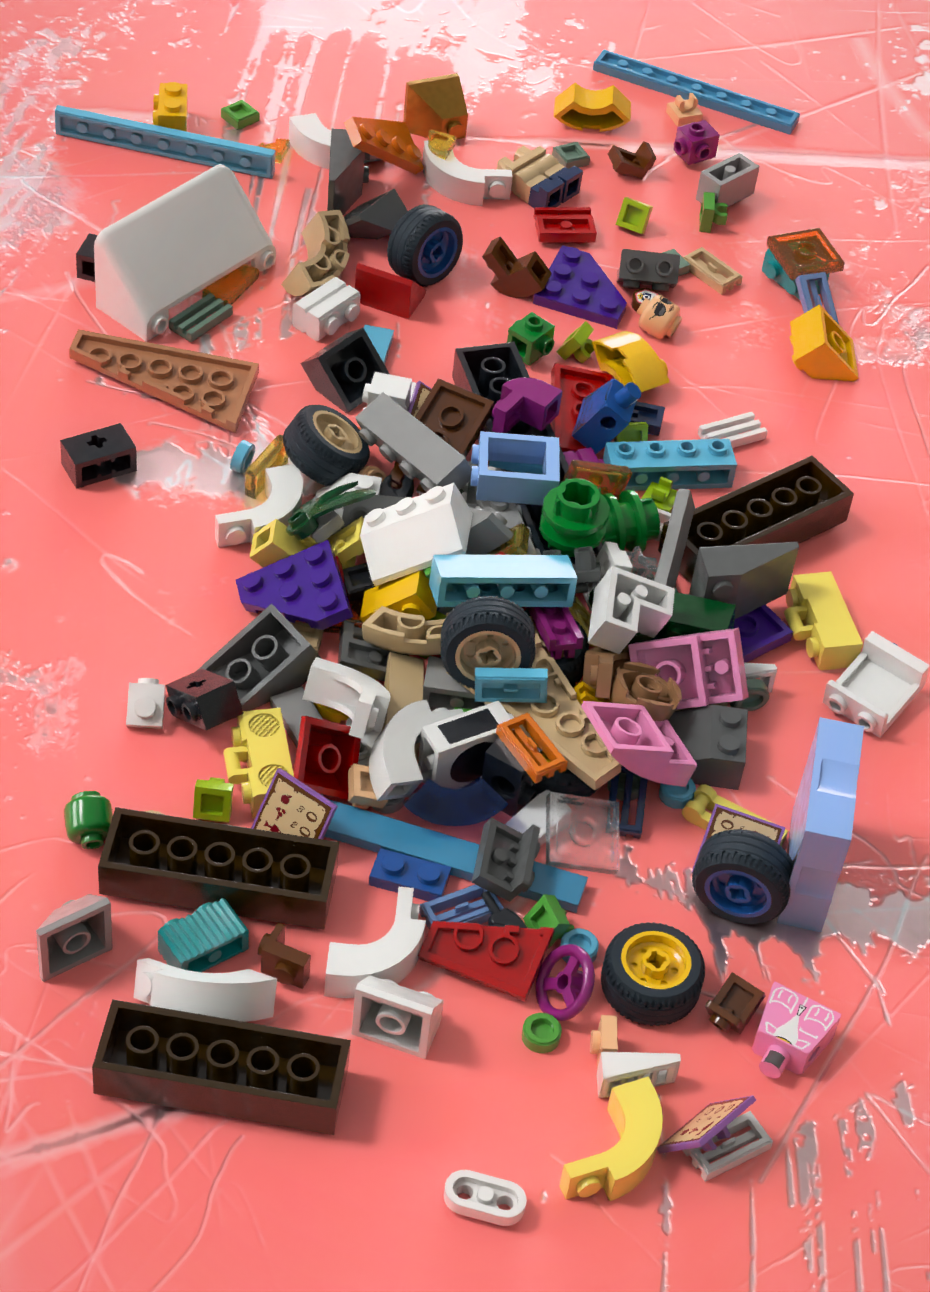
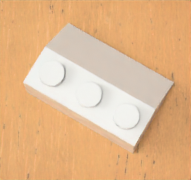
M455 483L443 487L436 486L427 493L414 498H404L395 505L384 509L377 508L365 515L360 538L374 586L431 567L433 555L466 554L473 513Z

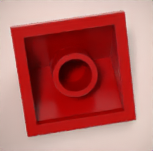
M357 264L355 289L361 294L360 304L409 320L424 298L427 290L412 280L364 264Z

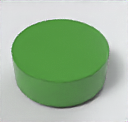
M532 1014L524 1021L521 1034L522 1041L533 1052H551L560 1043L562 1034L561 1024L550 1014Z

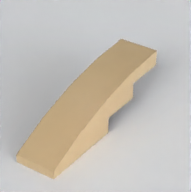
M393 652L388 654L384 687L389 691L391 698L382 730L402 708L423 700L424 659ZM416 743L414 746V752L417 762L420 743Z

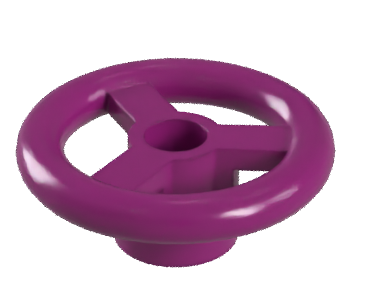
M573 944L559 946L548 954L538 971L535 985L537 1003L543 1013L554 1016L558 1021H566L578 1015L585 1008L592 995L595 971L589 954L583 948ZM570 956L565 969L559 972L556 977L549 978L554 965L561 958ZM580 965L582 966L583 972L578 970ZM556 990L558 993H561L567 1008H554L549 1002L547 991Z

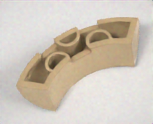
M340 210L318 211L301 232L306 244L308 258L305 262L297 263L281 285L287 293L293 296L308 295L334 277L338 278L345 269L350 253L347 252V243L350 241L347 224Z
M381 606L362 624V635L367 643L388 651L409 655H441V629L445 619L425 621L423 615L402 613Z

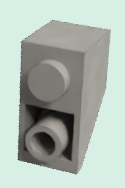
M479 506L475 508L469 507L473 516L467 550L464 555H486L509 541L514 534L505 526L508 523L507 520L495 510L488 512Z

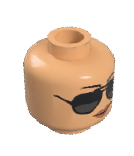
M656 295L651 300L645 298L636 312L640 315L639 327L656 339H663L665 336L670 338L683 319L679 316L680 307L662 295Z

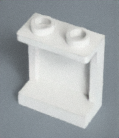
M871 631L865 638L862 652L836 682L830 680L826 684L822 703L827 705L833 712L842 714L857 725L864 726V731L871 732L881 738L925 686L930 665Z

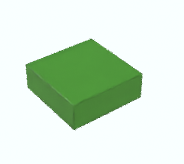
M244 100L221 108V117L237 130L256 123L260 119V113Z

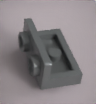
M623 249L621 251L620 267L617 270L616 282H622V287L629 289H640L641 284L650 285L657 292H669V288H674L678 283L680 256Z
M491 817L483 826L472 883L509 902L522 891L526 892L531 887L535 878V872L532 869L534 859L540 850V843L538 842L540 827L533 824L522 834Z

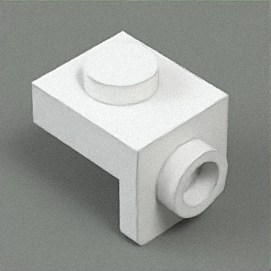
M138 678V683L129 682L127 727L163 729L166 698L165 684H159V680L155 678Z

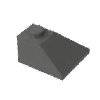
M394 188L360 204L346 214L344 219L350 238L378 240L387 235L390 237L395 224L408 210Z

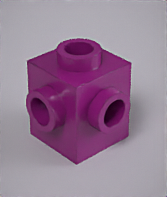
M706 120L677 127L673 150L688 165L716 158L720 134Z

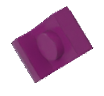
M516 378L507 381L502 385L501 398L492 410V417H494L492 431L507 433L520 420L542 431L559 415L562 390L535 378Z

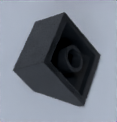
M364 328L344 334L300 363L315 390L345 413L350 412L363 403L362 397L365 384H371L375 372L390 374Z

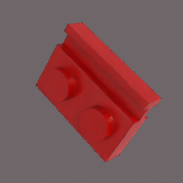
M590 207L534 208L533 217L539 242H596L597 232Z

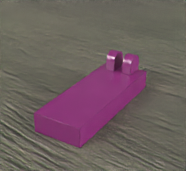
M526 607L548 651L551 653V657L554 660L561 659L562 650H564L566 659L574 658L575 649H582L584 637L569 608Z

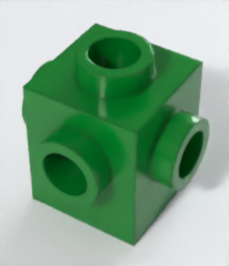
M531 312L521 320H517L509 328L507 343L515 342L522 361L530 366L543 355H548L553 349L555 325Z

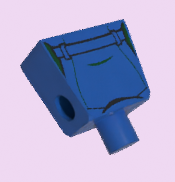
M611 379L583 399L572 437L586 448L591 447L595 454L600 452L605 447L606 442L613 440L630 423L636 401L641 398L639 387L632 382L624 386L617 379Z

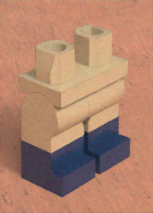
M523 145L514 153L513 161L505 156L497 162V169L512 170L511 191L533 208L558 207L561 203L568 201L580 192L583 170L576 166L568 169L560 164L553 155L546 154V149L541 146L530 150Z

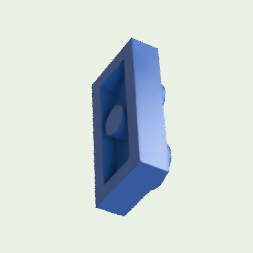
M380 848L369 876V885L398 893L399 886L414 888V898L431 901L444 896L451 875V867Z

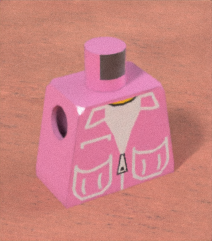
M774 981L752 1047L755 1054L763 1057L759 1064L760 1071L767 1077L774 1079L781 1076L784 1068L797 1075L803 1074L832 1041L842 1014Z

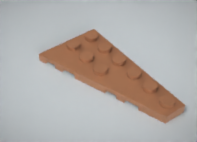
M78 329L69 348L70 359L234 433L238 429L259 374V363Z

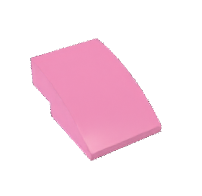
M739 628L682 635L628 645L631 662H641L660 670L658 676L666 682L671 677L681 689L682 699L676 709L741 701L749 697Z
M583 701L582 709L610 754L622 766L642 778L657 783L686 787L697 767V763L668 720L653 721L646 708L642 705Z

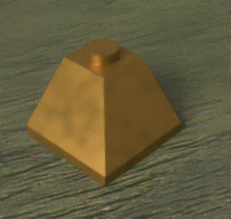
M458 73L406 82L403 122H406L411 134L434 141H452L466 138L468 112Z

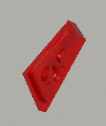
M433 921L418 957L419 960L526 1002L555 929L550 927H540V929L520 928V926L505 925V927L481 926L479 923Z

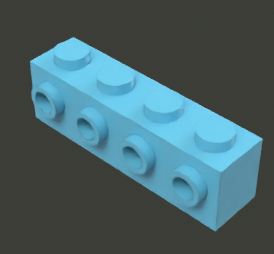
M730 439L606 442L603 456L606 465V475L609 481H615L618 491H645L652 481L659 484L660 477L672 480L673 485L671 489L732 488L737 468Z
M433 555L429 586L437 607H456L461 602H466V600H471L478 596L502 597L505 600H510V602H515L520 607H572L578 577L568 555Z

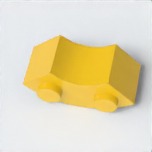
M574 83L555 97L554 117L561 123L577 130L583 131V128L600 129V132L609 131L631 121V101L614 85L606 89L590 90Z
M621 331L592 341L600 370L613 375L624 386L632 382L639 387L641 392L670 382L665 361L659 359L653 348L639 334Z

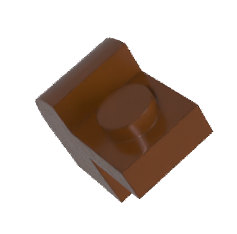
M501 236L490 242L482 256L488 268L495 274L490 284L498 292L512 298H525L542 291L552 274L536 251L517 259Z

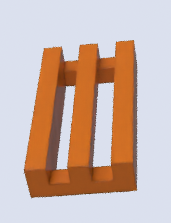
M528 712L497 725L496 734L535 784L542 781V776L544 775L550 778L554 776L556 770L560 773L566 771L568 762ZM522 725L531 737H527L519 726ZM537 745L541 748V750L545 753V755L549 758L551 762L546 761V759L537 749Z

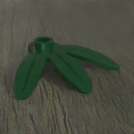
M358 481L336 487L317 499L314 497L293 512V515L288 519L289 525L286 532L290 536L294 535L297 540H303L317 529L319 523L315 518L347 505L372 498L376 494V490L363 489L343 493L357 486Z

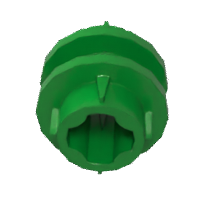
M566 478L564 482L550 490L544 497L539 529L543 538L549 543V548L561 550V555L575 557L574 549L590 546L594 549L605 539L610 506L606 498L601 494V488H598L592 482L585 479Z
M623 490L618 500L612 493L602 494L610 506L609 519L606 523V535L602 544L604 545L605 542L617 543L622 551L625 550L626 546V549L631 554L643 553L646 549L647 541L656 540L660 533L659 513L653 499H640L634 490Z

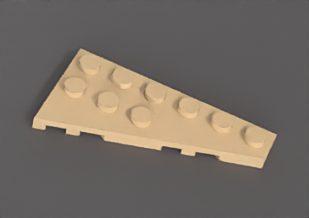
M536 633L535 659L531 668L548 669L547 703H500L506 712L512 714L514 718L528 712L568 762L567 769L592 789L596 790L619 774L622 765L610 754L576 699L577 693L554 658L548 656L542 647V640ZM466 685L464 686L467 690H469L472 694L475 695L474 689H472L471 687L468 688L466 687ZM520 725L519 727L523 730L527 737H531L529 733L525 730V728L522 725Z

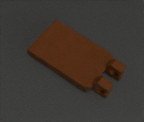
M438 378L415 418L466 458L472 445L480 435V431L483 430L490 418L495 403L490 399ZM396 461L390 474L392 475V488L400 489L405 474L400 469V464ZM419 483L416 492L420 495L427 493Z

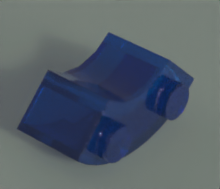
M480 777L468 785L455 788L438 785L427 778L402 803L418 817L443 826L477 824L493 817L508 805Z

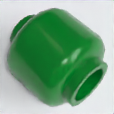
M83 791L73 795L71 801L65 805L63 810L68 839L76 844H81L84 849H96L103 846L113 817L110 800L101 796L97 791Z

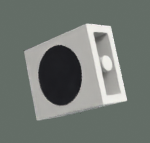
M499 700L422 727L418 766L424 779L422 783L433 799L481 782L485 752L498 738L496 734L497 725L514 718L512 714L506 712Z

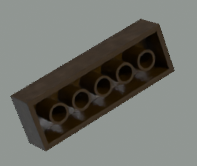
M811 455L695 508L679 572L692 583L699 547L798 542L799 544L846 522L854 493ZM669 521L663 523L658 548L660 553L662 552Z
M115 807L98 864L99 894L196 910L205 903L219 902L221 898H224L240 917L325 930L338 868L339 842Z
M112 999L92 1066L93 1094L334 1135L349 1067L351 1040Z

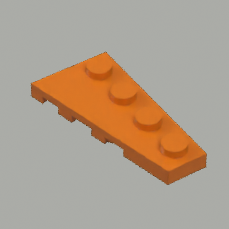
M353 116L344 122L354 148L415 175L424 169L420 159L422 154L414 144L406 122Z

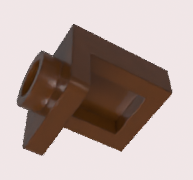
M645 141L642 142L635 153L614 145L607 153L613 164V169L618 174L623 176L630 175L641 180L648 170L653 167L656 160V155L650 144Z
M277 923L271 934L266 933L263 936L258 947V955L261 956V973L277 978V981L282 984H291L303 989L310 976L311 955L285 945L286 926Z
M732 972L714 1000L711 1001L709 999L705 1004L708 1014L711 1015L708 1020L726 1033L733 1029L741 1034L765 998V992Z

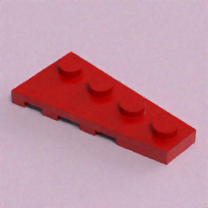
M554 363L551 371V385L562 390L559 415L552 421V429L555 436L559 438L562 452H576L579 449L586 448L572 437L583 399L610 381L613 375Z

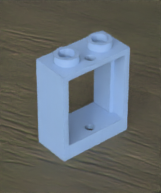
M480 431L479 445H472L471 464H477V466H472L470 486H477L476 500L543 505L544 497L550 490L558 487L560 482L559 438ZM488 460L543 465V474L488 470Z

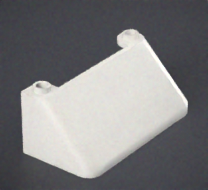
M222 164L216 165L109 225L98 234L94 243L96 308L147 342L167 329L170 308L250 260L251 266L257 271H264L275 264V247L231 169Z

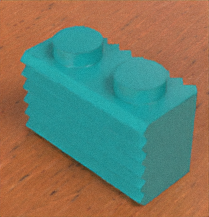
M221 898L219 902L205 903L194 911L192 915L188 914L185 918L172 919L158 930V951L160 955H162L168 965L188 971L203 972L249 949V930L224 898Z

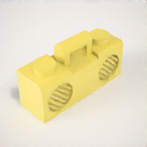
M832 572L794 575L791 587L786 594L788 608L784 611L788 625L793 631L794 639L806 640L807 654L810 658L814 657L818 669L848 668L860 654L863 643Z
M281 708L243 711L244 714L237 716V727H231L233 747L226 748L223 752L228 782L241 784L243 804H250L252 818H256L278 768L283 769L294 777ZM240 761L247 762V768L241 769Z

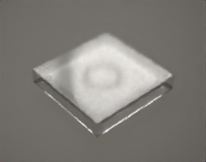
M550 792L546 796V865L612 875L620 871L619 802Z

